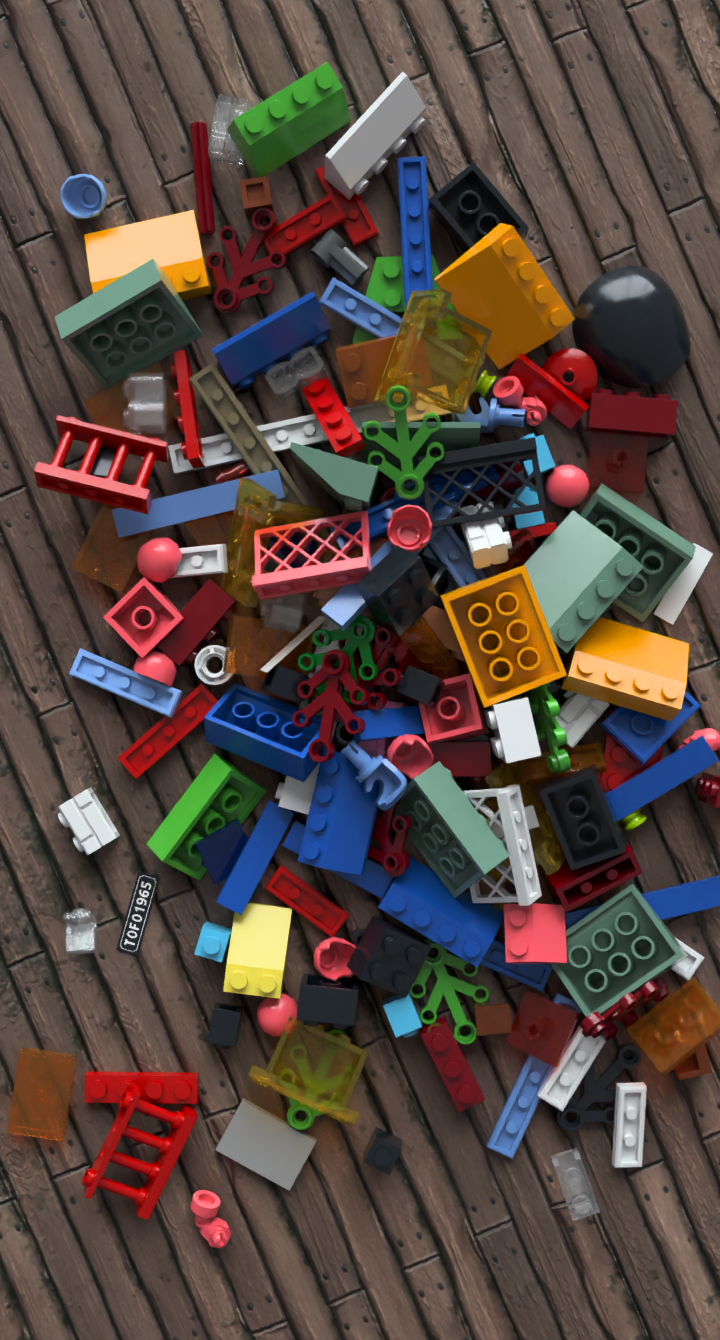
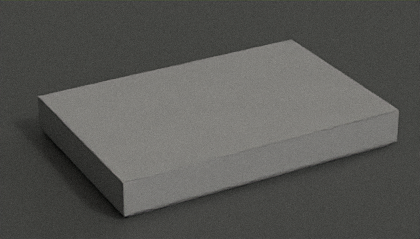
M243 1098L215 1150L290 1191L317 1142V1138L302 1130L294 1129L288 1122Z

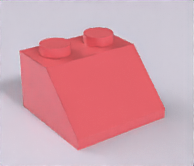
M145 577L103 617L141 658H144L184 619L171 600L153 582Z
M470 673L443 680L445 685L434 709L419 703L427 743L463 740L489 733L483 706Z
M532 903L530 906H519V904H504L506 963L510 965L567 963L566 918L562 905Z

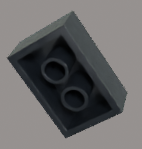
M474 162L429 199V211L464 252H467L500 223L514 226L522 240L527 236L529 227Z
M596 764L541 784L540 794L571 871L626 852L627 842Z

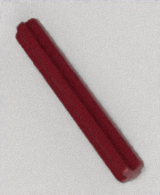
M197 121L191 123L190 131L198 229L202 235H212L215 233L208 132L206 123Z

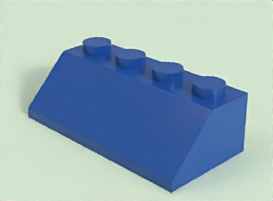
M312 291L216 346L212 351L234 390L238 387L242 390L254 384V378L263 373L270 375L280 368L279 364L285 360L294 361L300 358L305 353L304 349L311 345L318 347L329 340L328 336L332 334V331Z
M234 683L205 715L206 742L305 782L319 764V762L310 758L309 746L312 741L319 739L322 717L315 715L312 724L308 728L297 727L293 723V715L296 711L302 709ZM305 714L300 717V723L303 724L306 720Z
M323 749L322 756L324 757L327 754V749ZM335 750L332 760L327 763H320L298 862L322 869L363 875L378 812V806L375 802L379 795L380 785L374 781L372 790L364 793V780L359 783L355 779L358 776L357 772L359 770L339 750Z
M409 856L410 865L404 874L395 877L378 908L475 967H478L504 919V912L489 903H473L471 892L467 890L454 899L434 870Z

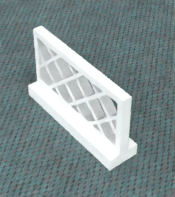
M519 784L508 785L505 788L464 791L470 797L471 803L476 806L477 812L481 810L491 819L489 822L490 829L496 823L504 830L505 837L502 841L507 845L506 851L510 855V866L508 869L502 864L495 867V869L503 874L498 883L487 874L481 878L493 888L489 895L480 894L478 884L480 880L470 887L473 903L518 902L519 906H530L542 896ZM488 797H497L499 809L496 813L484 804ZM506 878L515 885L517 894H510L501 887Z

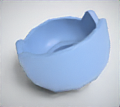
M78 174L70 176L64 182L60 190V201L64 210L78 219L96 217L104 210L107 204V192L103 183L93 175Z

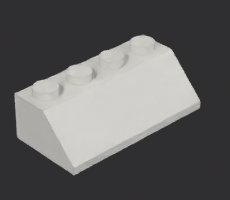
M404 72L392 82L325 155L324 178L349 200L355 193L360 195L369 184L368 179L374 173L378 175L388 163L386 159L393 152L398 154L405 146L408 135L411 132L416 134L426 121L424 119L426 106Z

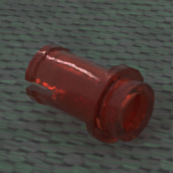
M243 459L224 471L219 469L218 474L214 475L217 483L220 484L252 476V473Z

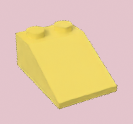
M248 902L242 915L234 913L223 992L280 999L283 988L292 908Z

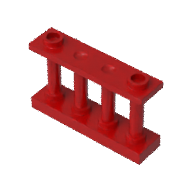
M57 415L55 419L58 435L62 436L51 463L37 462L34 469L37 486L148 515L152 503L150 490L145 488L155 461L168 463V442L155 437L148 438L80 421L75 417ZM73 440L89 443L81 466L77 471L62 468ZM101 446L117 450L108 475L104 478L90 475ZM128 453L144 457L135 484L132 485L117 482Z
M133 1083L129 1092L125 1091L119 1102L120 1110L92 1168H87L85 1171L82 1185L84 1186L85 1198L88 1199L92 1198L96 1187L134 1200L133 1203L136 1207L137 1216L148 1220L198 1117L194 1106L189 1104H183L180 1111L174 1113L140 1100L139 1087ZM135 1110L170 1123L172 1128L167 1137L160 1138L131 1127L127 1123ZM121 1136L158 1149L159 1155L155 1162L147 1163L117 1152L115 1148ZM108 1162L145 1174L147 1179L143 1188L139 1187L136 1189L103 1177L102 1175Z

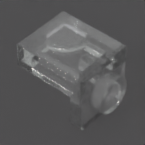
M74 909L71 913H64L63 920L66 923L67 954L97 953V919L93 913L87 909Z

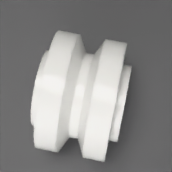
M210 645L203 648L196 656L195 671L197 676L207 684H224L233 677L236 671V659L233 653L226 647ZM213 657H218L223 662V668L219 673L211 672L208 667V663Z

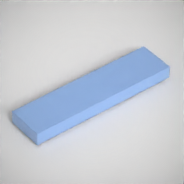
M81 648L69 675L173 718L183 694L181 690L140 675L131 669Z

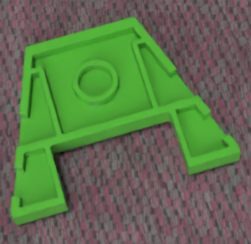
M431 255L437 339L441 342L463 341V333L453 306L434 280L440 272L434 256ZM402 256L377 257L365 296L394 314H405ZM356 326L353 344L377 339Z

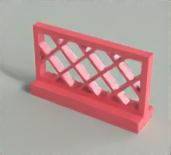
M366 510L254 530L255 575L252 576V586L261 600L356 584L373 568L371 565L369 519ZM361 521V528L354 536L345 531L350 522ZM333 527L335 530L325 541L317 536L322 528ZM294 533H305L306 536L297 546L289 541ZM339 534L349 539L340 551L331 546ZM263 538H277L278 541L269 551L263 547ZM313 539L321 544V546L310 556L303 549ZM286 544L293 551L282 561L275 554ZM355 544L363 549V557L350 559L346 556ZM327 549L336 555L329 563L322 564L317 561ZM299 554L307 559L306 563L300 568L289 566ZM271 559L279 564L274 572L263 574L264 566Z

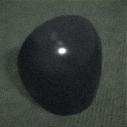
M628 265L615 268L601 275L587 287L577 302L573 312L575 320L572 321V332L576 347L592 358L599 375L614 384L627 388L652 386L677 372L684 365L690 354V334L682 307L675 293L662 277L646 267Z

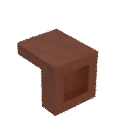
M268 176L239 180L243 207L247 219L252 218L253 213L263 207L268 208L274 213Z
M473 1001L475 1026L478 1036L512 1033L510 1008L507 1003L486 1005L485 1002L478 1003Z
M700 1038L668 1045L667 1049L672 1070L678 1080L712 1073L706 1045Z

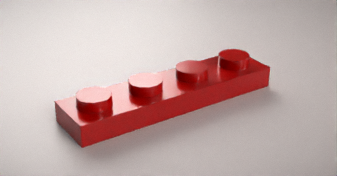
M185 350L174 352L175 362L171 363V372L173 379L178 382V389L174 390L176 404L181 406L182 416H178V425L180 432L185 434V442L181 443L184 460H189L193 468L205 467L195 390L189 380L193 376L191 361Z
M327 377L314 381L302 388L308 404L336 455L346 458L366 448L361 435Z
M201 683L178 704L173 718L165 715L118 757L119 761L135 779H138L197 727L219 700L204 683Z
M85 1073L84 1103H119L125 1091L129 1092L133 1083L139 1087L141 1095L139 1099L148 1103L197 1104L199 1101V1073Z

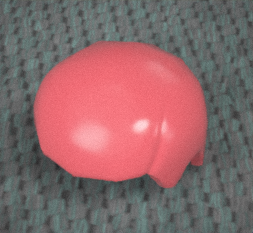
M561 465L553 469L546 477L544 490L550 502L563 508H570L579 505L587 497L590 484L586 473L574 465Z
M407 504L397 508L392 513L387 526V535L391 544L394 547L398 545L412 553L424 548L430 540L432 533V523L428 513L420 506Z
M167 537L151 539L140 547L137 554L139 572L149 581L157 583L172 578L177 573L178 563L182 560V553L177 543Z
M157 650L150 651L144 658L138 656L133 667L136 673L168 686L173 685L177 673L175 662L164 652Z
M404 734L394 739L390 744L386 759L402 774L413 779L432 766L434 755L429 745L421 737Z
M331 937L319 943L313 955L314 967L318 974L332 981H337L341 977H351L354 973L347 967V964L356 946L339 937Z
M281 993L280 999L266 997L257 1007V1023L263 1032L272 1037L286 1036L297 1027L300 1021L297 1020L298 1005L293 998L284 993Z

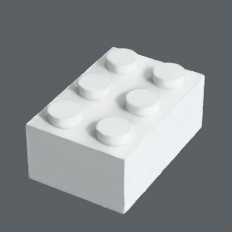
M517 696L490 705L488 710H484L487 727L493 729L495 736L490 738L494 755L498 756L505 763L541 756L528 697Z

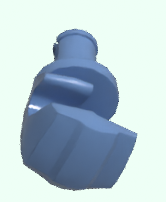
M457 391L453 398L452 422H481L480 433L484 434L494 433L495 427H498V425L520 428L524 426L525 409L500 408L498 399L495 398L491 399L489 406L484 398L480 397L481 413L475 415L471 412L467 402V395L463 391Z
M354 739L341 751L359 770L357 772L358 776L355 779L359 783L364 780V793L372 790L374 781L379 783V795L375 803L381 810L386 811L390 809L403 796L406 791L407 780L386 758H383L381 755L371 758Z

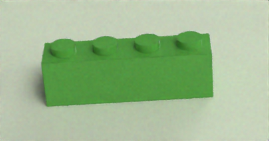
M326 62L235 118L227 131L255 176L263 177L349 124L351 118L343 86L329 63Z
M214 753L147 842V845L162 862L200 880L267 790L232 763Z

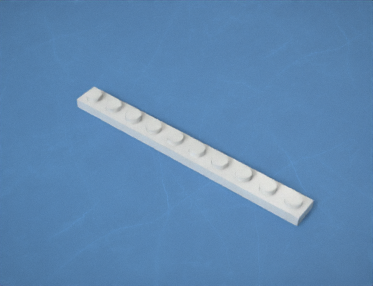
M446 385L410 392V404L406 408L407 422L423 421V417L431 412L436 413L439 417L451 415ZM402 394L392 398L394 401L400 402L403 400L404 395ZM386 399L348 408V406L344 407L359 434H362V422H395L394 410L388 407ZM315 414L256 426L274 453L290 450L291 442L309 446L329 441ZM226 433L201 438L205 467L193 468L189 460H184L181 443L168 446L175 475L244 460Z

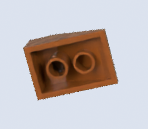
M421 329L338 347L335 351L348 408L385 400L388 390L395 385L404 386L409 392L433 386ZM396 392L392 397L402 395V393Z

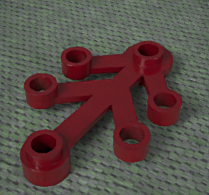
M259 208L253 213L252 224L255 229L242 256L237 245V231L230 226H225L221 229L219 237L225 244L234 272L229 283L224 272L226 265L224 256L218 252H213L207 258V264L213 271L218 287L213 298L214 305L224 314L236 312L242 300L259 294L268 296L275 289L274 282L268 277H261L255 284L240 288L244 278L271 268L281 270L287 265V257L281 251H273L268 257L253 262L266 233L271 232L276 227V216L268 208ZM265 217H269V225L262 226V220ZM228 231H232V239L225 240V234ZM278 255L282 256V262L279 265H274V258ZM220 257V264L214 267L212 264L213 259ZM268 281L270 285L268 290L262 291V283ZM231 295L233 298L232 302L226 305L224 299L226 296Z
M381 626L376 629L375 643L371 648L374 664L378 662L386 648L395 647L400 641V636ZM384 631L388 634L385 642L382 640V633ZM347 639L338 641L340 650L345 646ZM357 650L354 653L353 658L360 688L366 689L381 685L396 686L401 682L402 674L396 668H388L372 680H363L359 676L360 667ZM366 666L365 674L369 676L372 669ZM391 672H393L395 675V680L393 682L389 680V674ZM340 681L338 692L344 699L343 694L345 689L343 683ZM374 692L370 694L369 702L364 706L349 703L347 705L352 712L365 709L381 710L386 706L387 698L381 692ZM376 696H378L380 699V704L378 706L374 704V698ZM336 711L334 720L343 723V719Z
M338 649L331 650L325 654L322 659V669L309 680L301 682L297 687L298 695L309 700L316 696L317 687L328 679L326 690L303 710H298L293 715V723L297 727L308 728L312 724L313 717L323 709L319 739L312 741L309 746L310 758L320 763L329 762L335 754L331 738L336 711L345 722V728L348 733L360 735L366 727L364 720L354 715L338 692L340 681L349 691L350 701L355 705H366L369 702L370 694L366 689L360 688L350 674L351 662L347 653ZM340 660L339 668L335 669V662ZM309 685L310 692L305 695L304 689ZM359 692H362L363 698L358 702L356 696ZM305 714L306 720L301 724L300 717ZM354 721H358V729L354 731L352 724ZM326 746L327 754L323 757L321 750Z
M401 798L390 809L383 811L382 817L378 810L372 838L380 841L383 850L370 844L367 855L382 862L384 870L394 877L404 874L410 865L409 856L404 851L408 831L412 828V820L408 815H400L394 818L396 806L400 803ZM401 820L404 822V828L401 827ZM392 826L396 831L394 843L390 837Z
M658 977L654 981L643 985L634 995L631 992L624 995L602 1016L598 1011L593 1012L580 1023V1027L583 1029L582 1034L584 1037L592 1036V1038L601 1035L607 1041L619 1032L612 1022L614 1020L620 1021L626 1029L631 1028L640 1020L633 1010L650 1000H654L656 1003L663 1001L670 994L667 990L668 985L661 977Z

